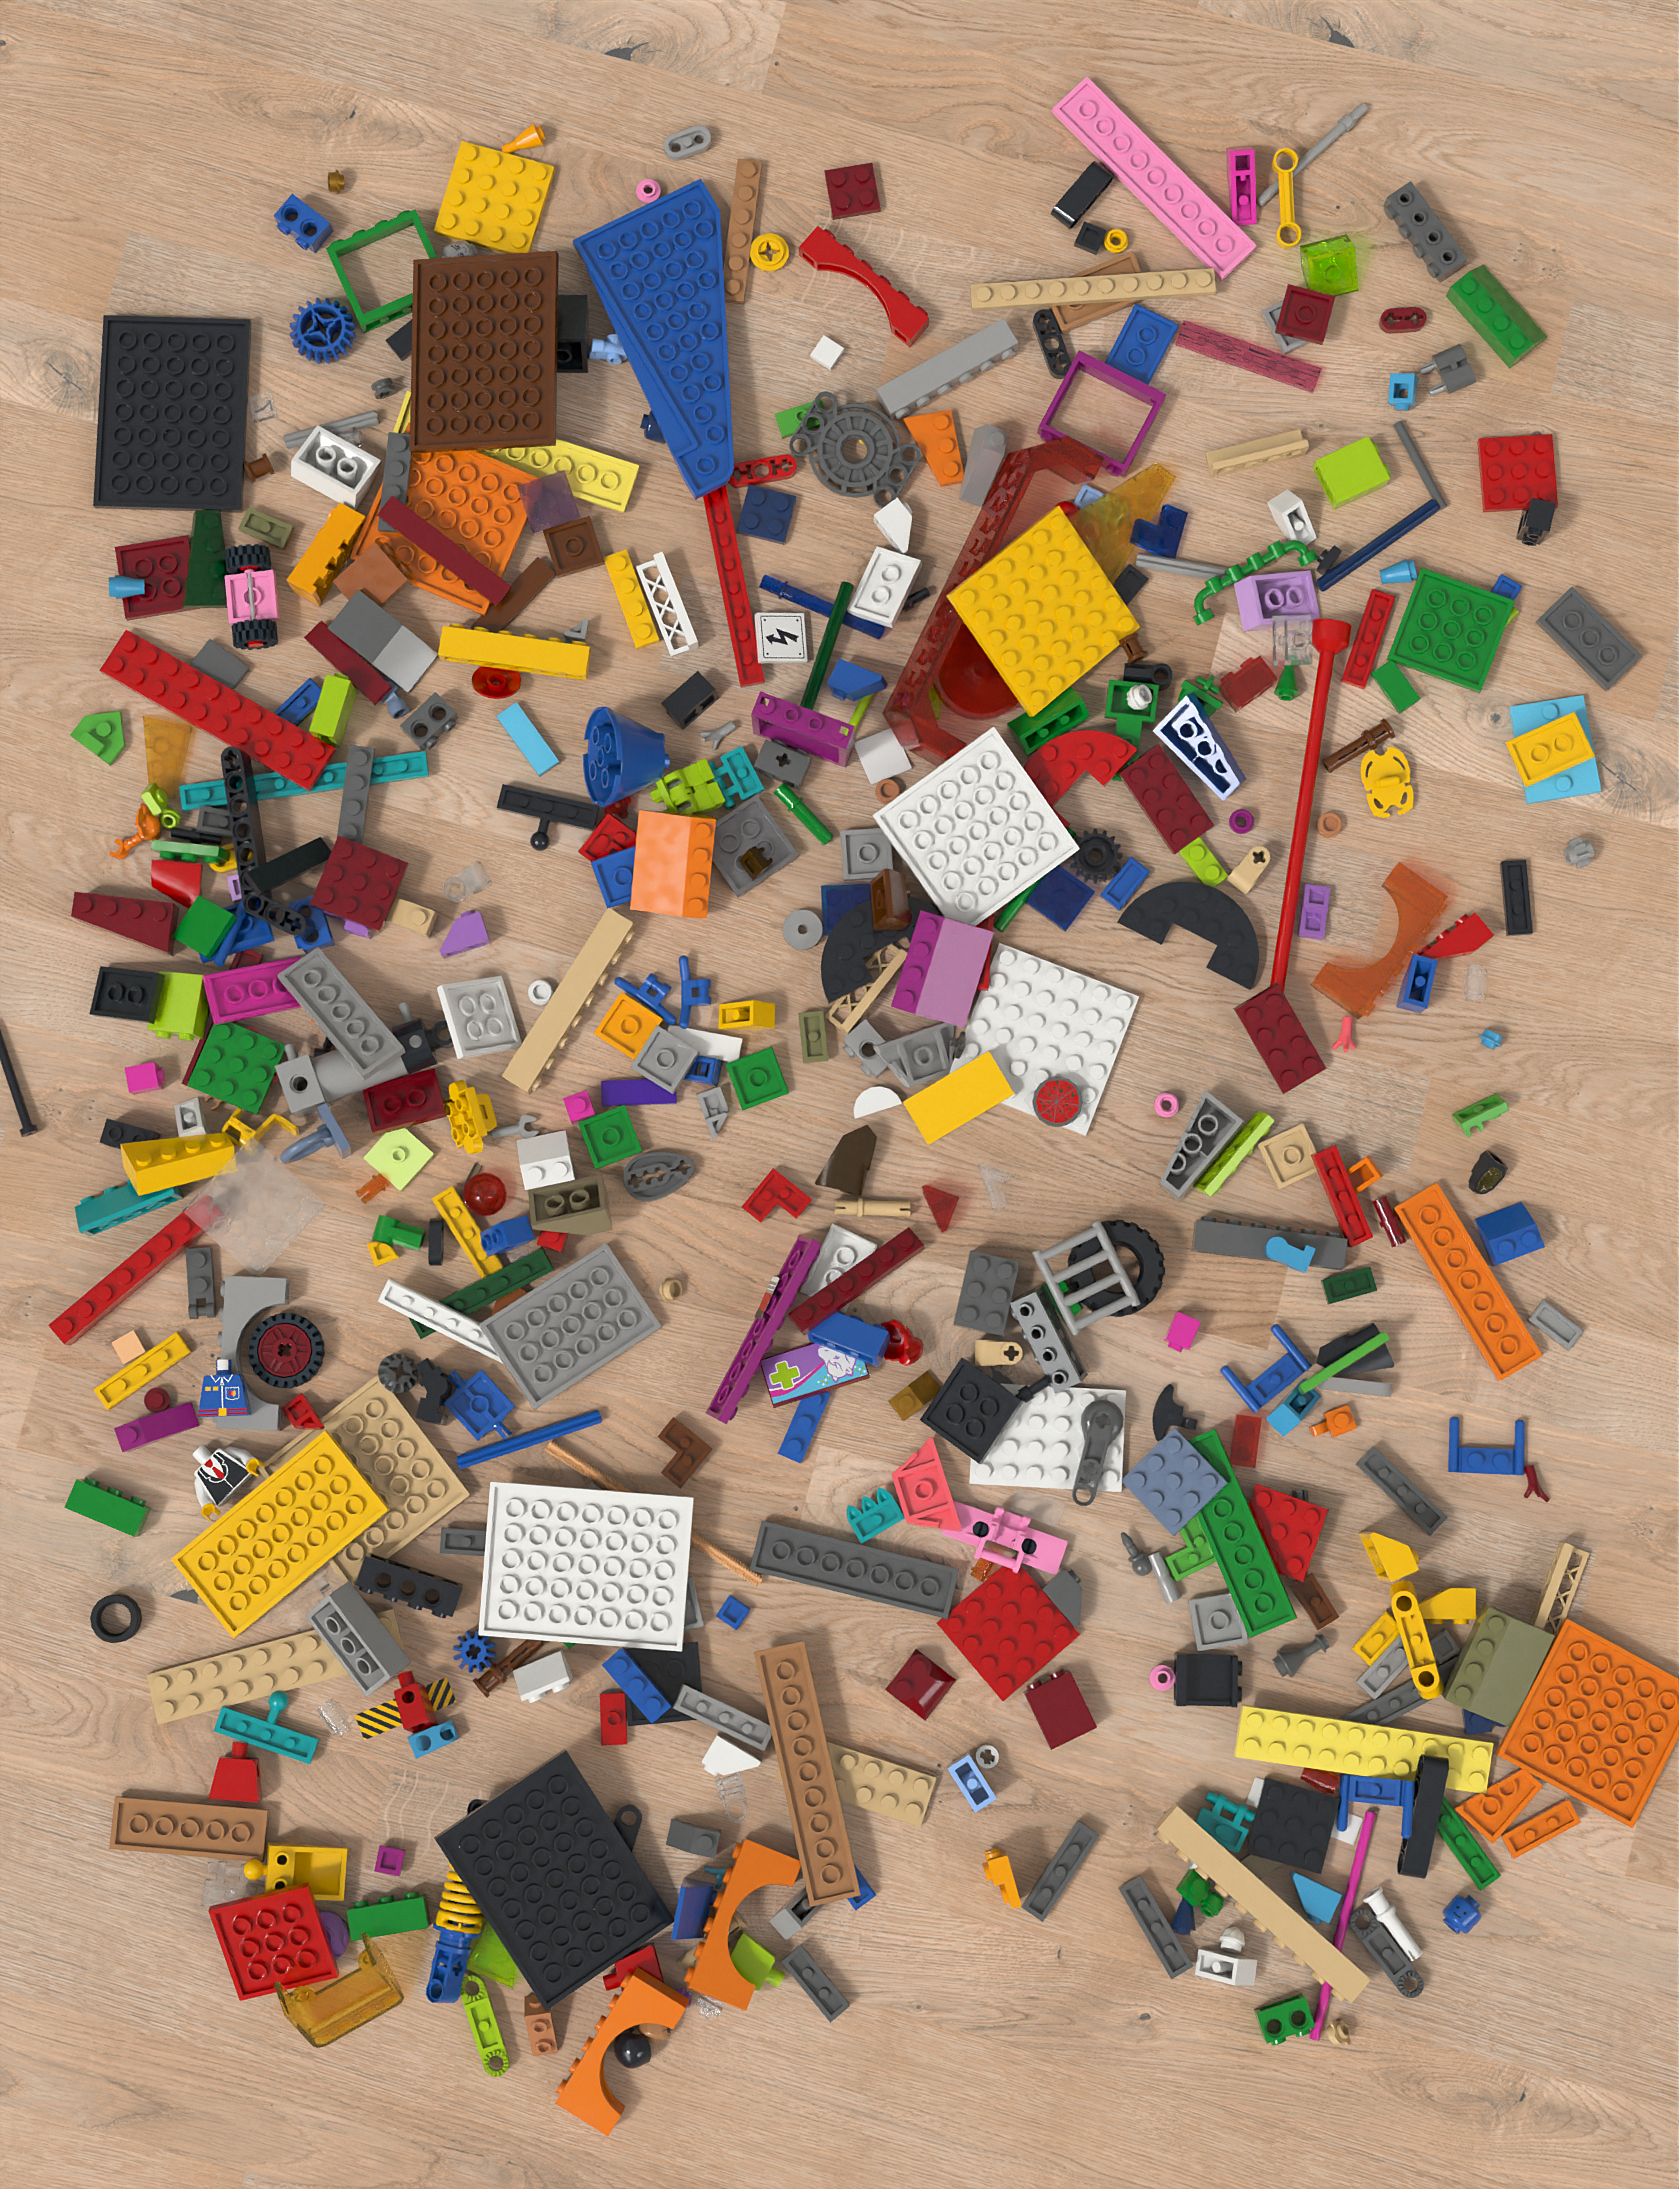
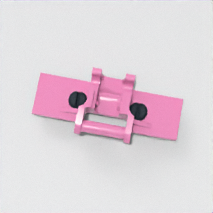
M953 1500L963 1531L942 1530L941 1534L976 1546L975 1559L983 1558L1013 1569L1012 1572L1018 1573L1020 1565L1023 1563L1057 1575L1068 1541L1029 1528L1028 1525L1031 1517L1015 1515L1004 1511L1005 1508L997 1506L993 1515ZM990 1540L1017 1550L1016 1559L983 1548L985 1541Z

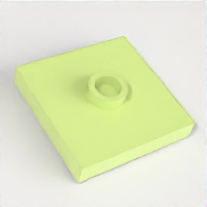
M406 1128L385 1133L364 1156V1159L402 1192L435 1154Z

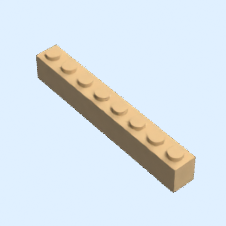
M610 908L606 910L502 1075L504 1080L527 1094H530L532 1090L534 1092L537 1091L543 1081L540 1077L544 1070L549 1071L556 1061V1057H554L558 1048L563 1049L570 1038L567 1036L568 1032L572 1027L576 1028L582 1020L583 1015L580 1013L585 1006L590 1007L596 997L594 991L597 986H603L609 977L607 972L611 964L616 965L623 954L620 951L625 943L629 944L636 933L633 930L635 928L633 922Z

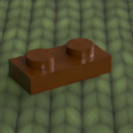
M1313 1573L1307 1575L1304 1582L1297 1581L1290 1586L1316 1630H1320L1339 1618V1615Z

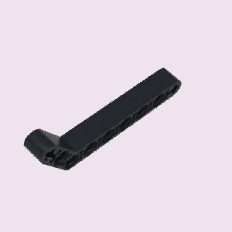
M234 746L227 747L222 751L221 765L244 910L290 935L303 939L309 938L315 930V923L310 917L272 899L271 891L257 896L243 877L246 872L267 863L251 758L243 750ZM242 778L243 784L237 789V782ZM246 802V809L241 813V805ZM250 827L249 835L244 837L245 829ZM253 851L254 857L248 862V854ZM260 899L261 907L256 910L255 904ZM279 910H281L282 917L280 920L277 921L276 914ZM293 920L299 922L302 925V928L300 929L299 927L292 925Z

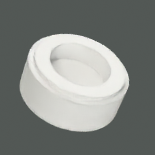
M545 980L534 981L528 989L530 1000L539 1006L547 1005L554 994L552 986Z

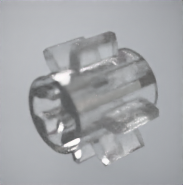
M700 1994L695 2004L700 2007L698 2014L708 2020L711 2015L718 2018L725 2006L724 2003Z

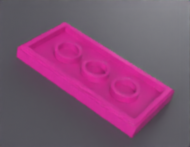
M300 956L203 975L202 979L214 1025L302 1008L277 976L300 960Z

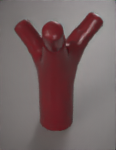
M1534 1465L1524 1467L1528 1480V1487L1524 1497L1528 1498L1532 1491H1534L1537 1497H1541L1545 1502H1548L1550 1498L1545 1495L1539 1484Z

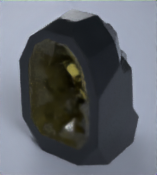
M1485 1150L1471 1170L1469 1188L1476 1194H1486L1492 1191L1505 1177L1508 1167L1496 1154Z

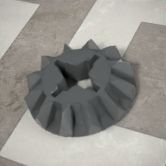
M393 1353L385 1357L380 1363L378 1377L381 1384L387 1390L394 1393H403L415 1385L418 1380V1370L415 1367L414 1359L408 1358L405 1354ZM399 1365H402V1372L405 1375H401L396 1381V1373L392 1369L396 1370Z

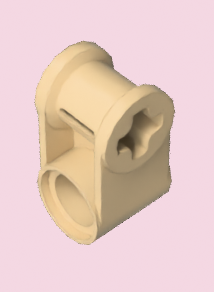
M1262 846L1252 848L1242 862L1235 867L1227 881L1247 895L1270 861L1269 851ZM1261 854L1263 856L1262 862L1255 864L1253 862L1254 856L1257 857Z
M975 1340V1366L1013 1365L1022 1358V1348L1015 1342ZM1009 1346H1014V1350L1019 1351V1355L1015 1356L1013 1361H1010L1008 1356H1004V1351H1007Z

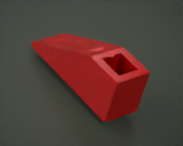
M1476 912L1470 917L1464 914L1455 922L1457 927L1451 932L1448 929L1444 930L1436 937L1438 942L1434 946L1430 947L1427 944L1416 954L1438 961L1470 955L1491 939L1494 934Z

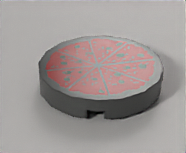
M1053 1077L1040 1083L1034 1092L1032 1104L1034 1112L1040 1121L1048 1126L1062 1127L1075 1121L1081 1112L1083 1101L1081 1092L1076 1084L1066 1078Z

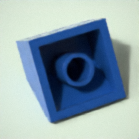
M1522 1202L1474 1219L1492 1266L1545 1247L1535 1221Z

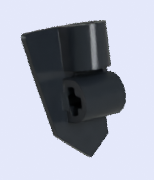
M1371 1323L1320 1347L1316 1364L1324 1368L1333 1364L1380 1334L1377 1326ZM1383 1344L1339 1372L1338 1375L1393 1368L1394 1362L1386 1344Z

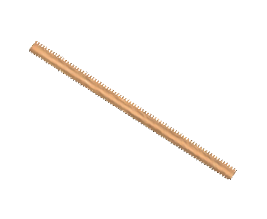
M553 1439L545 1448V1451L571 1466L577 1472L579 1471L580 1474L582 1473V1475L600 1485L603 1489L630 1491V1489L627 1490V1487L624 1489V1485H619V1482L616 1483V1480H611V1477L608 1478L609 1475L606 1476V1473L603 1475V1471L600 1473L601 1470L598 1471V1468L595 1470V1466L592 1468L593 1465L590 1466V1463L587 1464V1461L584 1463L585 1460L582 1461V1458L579 1459V1456L576 1458L577 1455L574 1456V1453L571 1454L572 1451L568 1452L569 1450L566 1451V1448L563 1449L564 1446L560 1447L561 1444L558 1446V1442L555 1444L556 1441L553 1442ZM692 1530L691 1545L693 1547L699 1548V1551L701 1550L704 1554L707 1553V1556L710 1558H715V1561L723 1564L722 1566H725V1568L728 1567L733 1573L736 1572V1575L739 1574L744 1580L747 1579V1582L749 1581L750 1584H755V1587L759 1586L764 1578L763 1575L760 1576V1573L751 1571L750 1567L744 1565L742 1561L739 1562V1559L736 1560V1557H731V1554L728 1555V1552L726 1553L723 1549L720 1550V1547L717 1549V1545H712V1542L709 1543V1540H704L702 1535H696V1532Z

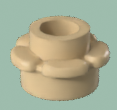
M671 1277L665 1278L659 1288L660 1295L666 1302L679 1299L682 1295L681 1283L678 1280H672Z

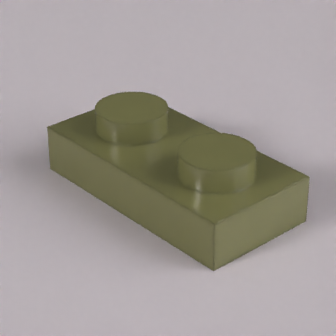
M248 507L238 528L240 532L281 550H285L294 531L292 525Z
M823 1011L798 1013L803 1064L828 1061Z

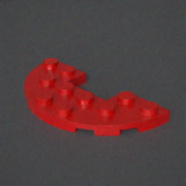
M1094 730L1074 731L1058 736L1044 744L1029 758L1023 769L1067 829L1070 823L1053 808L1054 805L1086 771L1105 787L1136 754L1138 749L1122 738L1106 732Z

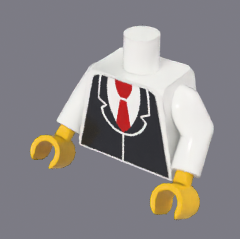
M201 1445L192 1456L201 1464L194 1473L196 1477L194 1485L197 1499L202 1507V1515L209 1522L212 1521L210 1519L212 1512L219 1516L221 1511L217 1507H222L253 1475L258 1477L259 1474L256 1473L257 1467L260 1465L265 1468L266 1464L257 1460L244 1449L235 1447L219 1448L212 1454L204 1445Z

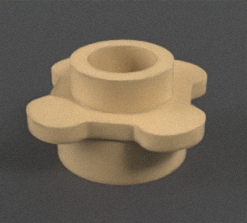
M1330 2020V2025L1327 2027V2035L1334 2045L1342 2043L1350 2045V2029L1343 2020Z

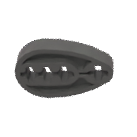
M652 1152L634 1157L627 1164L623 1174L624 1185L633 1198L642 1202H654L667 1197L685 1185L694 1174L695 1165L689 1157L676 1153ZM682 1161L686 1165H691V1168L687 1169L688 1174L683 1175L681 1171L671 1172L680 1167V1162ZM660 1168L661 1171H666L667 1175L663 1176V1181L653 1178L649 1185L645 1181L640 1182L638 1188L628 1184V1181L632 1180V1175L642 1178L645 1171L653 1175L656 1173V1169Z

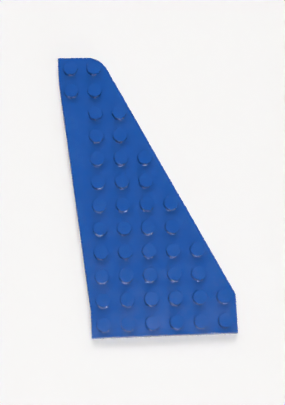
M699 179L573 240V246L590 275L679 472L695 500L726 485L731 479L734 469L720 210L703 181Z

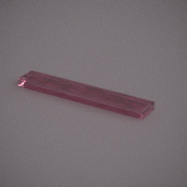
M1183 320L1175 342L1176 346L1310 393L1314 392L1322 368L1185 320Z

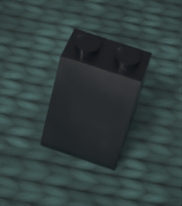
M558 295L557 373H588V296Z

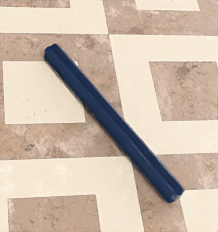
M1434 499L1429 500L1318 578L1316 581L1317 587L1324 592L1438 512L1439 506Z

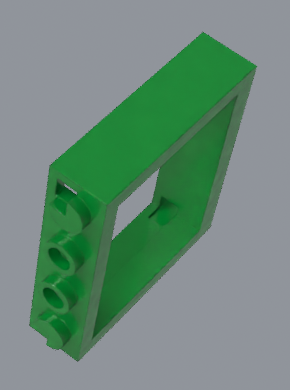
M416 209L412 211L405 210L394 219L379 221L373 228L356 231L352 237L345 240H335L329 247H326L363 333H367L412 313L413 293L363 314L338 257L414 225L429 259L437 258Z

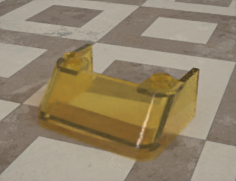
M366 1932L361 1934L366 1949L357 1958L360 1968L316 1992L312 1987L301 1986L289 1993L279 1981L274 1983L284 2016L313 2047L321 2048L335 2042L397 2007L404 1999L402 1989L382 1951Z

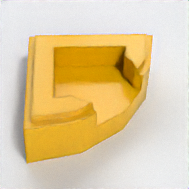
M367 1243L375 1267L400 1258L396 1251L385 1243Z

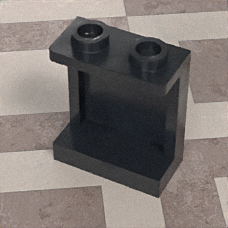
M1174 1653L1175 1706H1226L1237 1708L1238 1702H1242V1687L1238 1686V1676H1242V1661L1238 1660L1237 1655Z

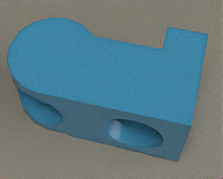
M1282 1237L1271 1238L1264 1247L1268 1258L1301 1273L1307 1271L1316 1250L1308 1245H1305L1303 1250L1288 1245Z
M452 1720L407 1737L416 1759L460 1739Z

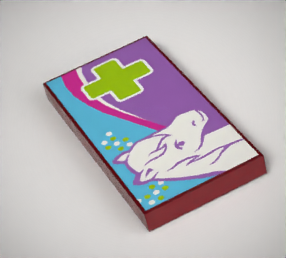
M816 1343L760 1360L773 1408L870 1378L866 1362Z

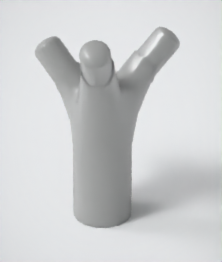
M730 721L715 730L701 731V736H705L702 738V742L714 740L712 749L716 750L720 740L725 735L736 730V727Z

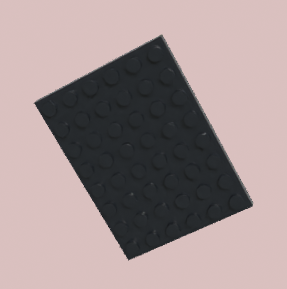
M103 315L94 508L166 511L217 510L220 512L242 513L245 467L243 463L245 462L252 325L250 319Z
M565 1749L434 1837L545 2010L557 2004L672 1924L675 1920Z

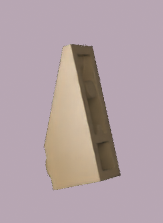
M395 897L385 923L429 939L438 915L431 909Z

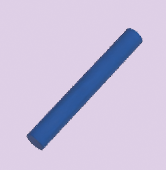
M242 899L235 913L237 919L226 934L214 960V963L218 966L224 965L247 913L244 910Z

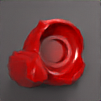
M896 1319L880 1324L887 1329L890 1337L889 1346L884 1354L885 1360L899 1361L900 1364L908 1366L914 1364L922 1357L924 1344L920 1338L913 1336L908 1326Z

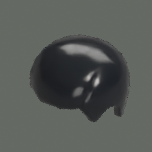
M634 2028L621 2032L615 2037L613 2044L614 2053L618 2061L624 2067L630 2069L641 2067L650 2062L652 2055L646 2036L644 2034L632 2033Z

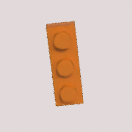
M1565 1799L1502 1833L1500 1836L1511 1857L1515 1859L1576 1826L1581 1821L1569 1799Z

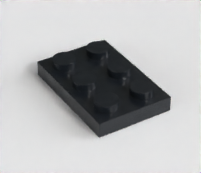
M100 966L89 1014L95 1017L154 1024L165 975L155 972Z

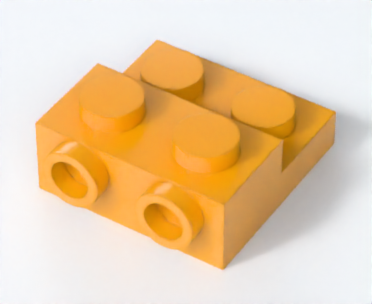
M999 1847L985 1851L987 1862L982 1863L987 1881L992 1880L994 1886L999 1885L1005 1904L1009 1903L1011 1909L1021 1907L1006 1851H1000Z

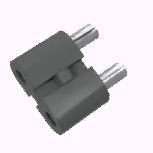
M1460 344L1432 355L1433 361L1419 366L1421 374L1436 369L1441 377L1442 383L1428 389L1430 396L1445 390L1447 394H1451L1476 383L1474 373L1466 360L1467 357Z

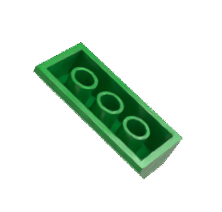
M1484 265L1466 273L1450 287L1446 295L1448 300L1509 368L1514 366L1547 338L1544 332Z

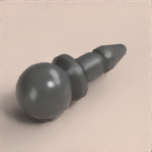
M1122 1532V1543L1129 1555H1131L1128 1560L1132 1563L1133 1571L1139 1576L1148 1575L1152 1570L1150 1560L1144 1556L1145 1552L1143 1550L1138 1551L1132 1538L1125 1532Z

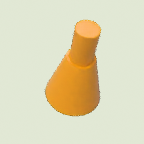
M532 123L515 140L501 146L504 153L509 154L518 149L544 146L543 140L546 139V136L540 125L536 127Z

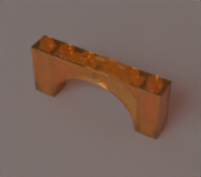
M1400 862L1397 863L1381 885L1394 900L1399 917L1398 933L1390 951L1377 963L1361 969H1343L1327 962L1310 984L1311 987L1358 1020L1363 1015L1366 1017L1370 1015L1376 1006L1372 1002L1377 995L1382 997L1390 987L1387 981L1392 975L1397 977L1405 966L1401 963L1406 955L1412 956L1419 946L1415 943L1420 935L1425 937L1433 926L1430 923L1435 915L1439 917L1447 907L1444 903L1448 897Z

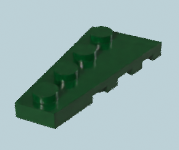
M196 510L193 513L190 538L191 549L188 556L187 565L189 566L184 589L186 591L182 609L227 608L225 576L229 574L226 569L221 513L217 510Z

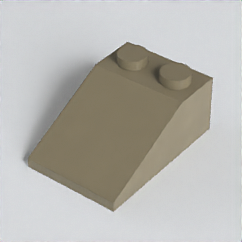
M602 1174L528 1190L531 1226L534 1230L579 1235H592L613 1230L609 1197Z

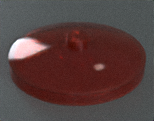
M965 623L949 631L940 640L932 655L930 675L937 696L948 709L966 719L985 721L1006 714L1019 702Z

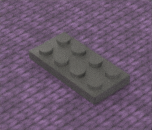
M1573 587L1535 622L1605 691L1642 657Z

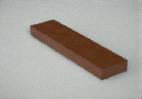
M537 557L510 585L512 588L496 607L492 604L488 608L486 615H481L470 627L471 630H474V627H482L488 629L490 633L498 634L499 631H503L556 576V573Z

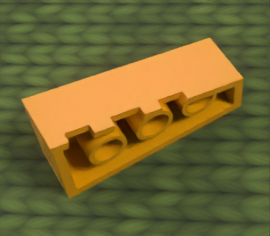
M339 503L336 508H332L327 522L318 531L316 538L287 578V582L295 594L320 607L333 585L332 581L337 578L350 556L366 521V516L342 503Z

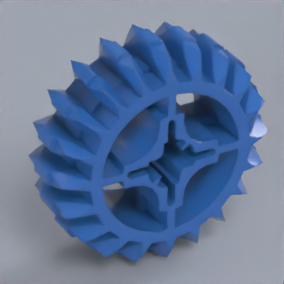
M327 297L324 303H321L320 299L316 298V304L313 305L307 300V308L304 309L299 306L298 310L301 314H293L292 317L296 322L290 323V328L293 330L290 332V337L294 339L292 342L294 348H299L298 353L301 356L306 354L308 361L315 357L317 364L321 363L322 358L325 359L327 364L330 363L331 357L339 361L338 354L341 352L347 356L345 347L352 348L353 343L350 340L356 339V334L353 332L356 329V325L351 322L353 320L352 314L347 313L348 310L345 306L340 307L337 300L331 304L330 299ZM320 315H330L335 317V319H323ZM313 319L312 327L304 334L307 324ZM318 323H320L322 328L326 330L325 333L328 338H325L324 334H322L319 331L320 327ZM342 328L339 338L333 343L334 334L339 332L338 329ZM320 342V343H324L326 346H325V347H316V346L311 345L310 343L315 344V343Z

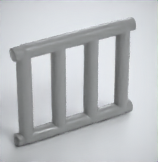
M1100 1220L1095 1221L1092 1224L1093 1227L1044 1251H1041V1249L1033 1251L1035 1261L1073 1336L1078 1335L1081 1332L1080 1329L1129 1305L1133 1307L1141 1304ZM1096 1236L1098 1237L1103 1248L1102 1251L1053 1274L1047 1260ZM1107 1259L1109 1260L1115 1273L1064 1297L1058 1283ZM1120 1282L1126 1296L1077 1320L1075 1319L1069 1306Z

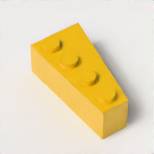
M226 1132L120 1144L123 1168L138 1196L236 1170L234 1145Z

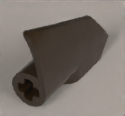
M868 1125L842 1136L816 1179V1185L837 1189L855 1196H862L877 1141V1136Z

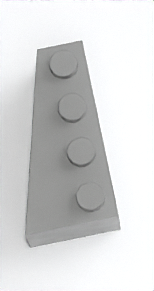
M1204 1090L1160 1180V1187L1178 1202L1183 1199L1243 1128L1244 1121L1206 1090Z

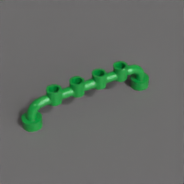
M1278 540L1267 546L1269 552L1261 556L1257 552L1246 558L1248 564L1241 568L1239 564H1236L1225 570L1227 574L1225 577L1219 579L1216 575L1205 581L1206 587L1198 592L1194 599V608L1197 614L1193 617L1195 623L1198 626L1215 617L1211 608L1206 610L1204 608V601L1209 596L1291 550H1297L1301 556L1297 560L1301 567L1319 558L1315 549L1309 550L1304 543L1298 540H1290L1283 544Z

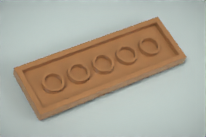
M116 1796L114 1799L109 1849L242 1861L257 1859L264 1862L269 1809Z

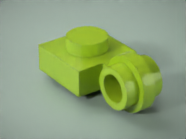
M156 782L148 785L140 796L152 814L160 816V821L164 827L170 829L177 827L181 817L177 810L166 807L169 802L165 791L159 788Z

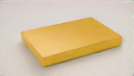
M1575 711L1505 742L1525 788L1595 758V754Z

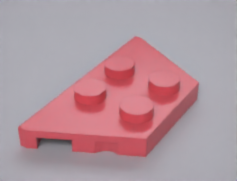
M931 1437L916 1453L914 1452L907 1459L903 1466H900L891 1474L907 1524L960 1532L963 1530L933 1437Z

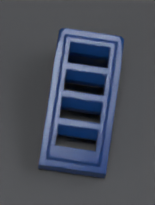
M698 1056L690 1068V1073L686 1074L683 1080L718 1086L722 1062L715 1058ZM701 1063L700 1075L697 1076L698 1065Z

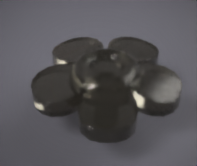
M963 1031L956 1042L951 1041L950 1046L955 1047L954 1059H960L965 1048L966 1033Z

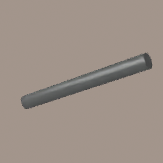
M1402 420L1398 421L1393 426L1430 496L1438 504L1439 511L1446 508L1447 504Z

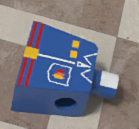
M216 1360V1375H206L203 1378L198 1417L251 1415L244 1375L232 1374L231 1360Z

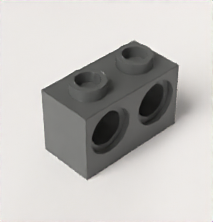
M435 692L400 725V728L421 751H424L426 748L430 750L438 743V737L444 731L448 733L456 726L458 716ZM443 710L446 712L444 719H434V714L437 711ZM420 727L428 728V733L424 737L416 736V731Z

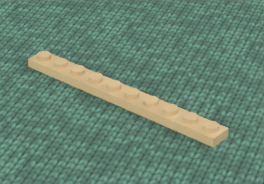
M1214 268L970 285L972 311L1215 295L1216 293Z

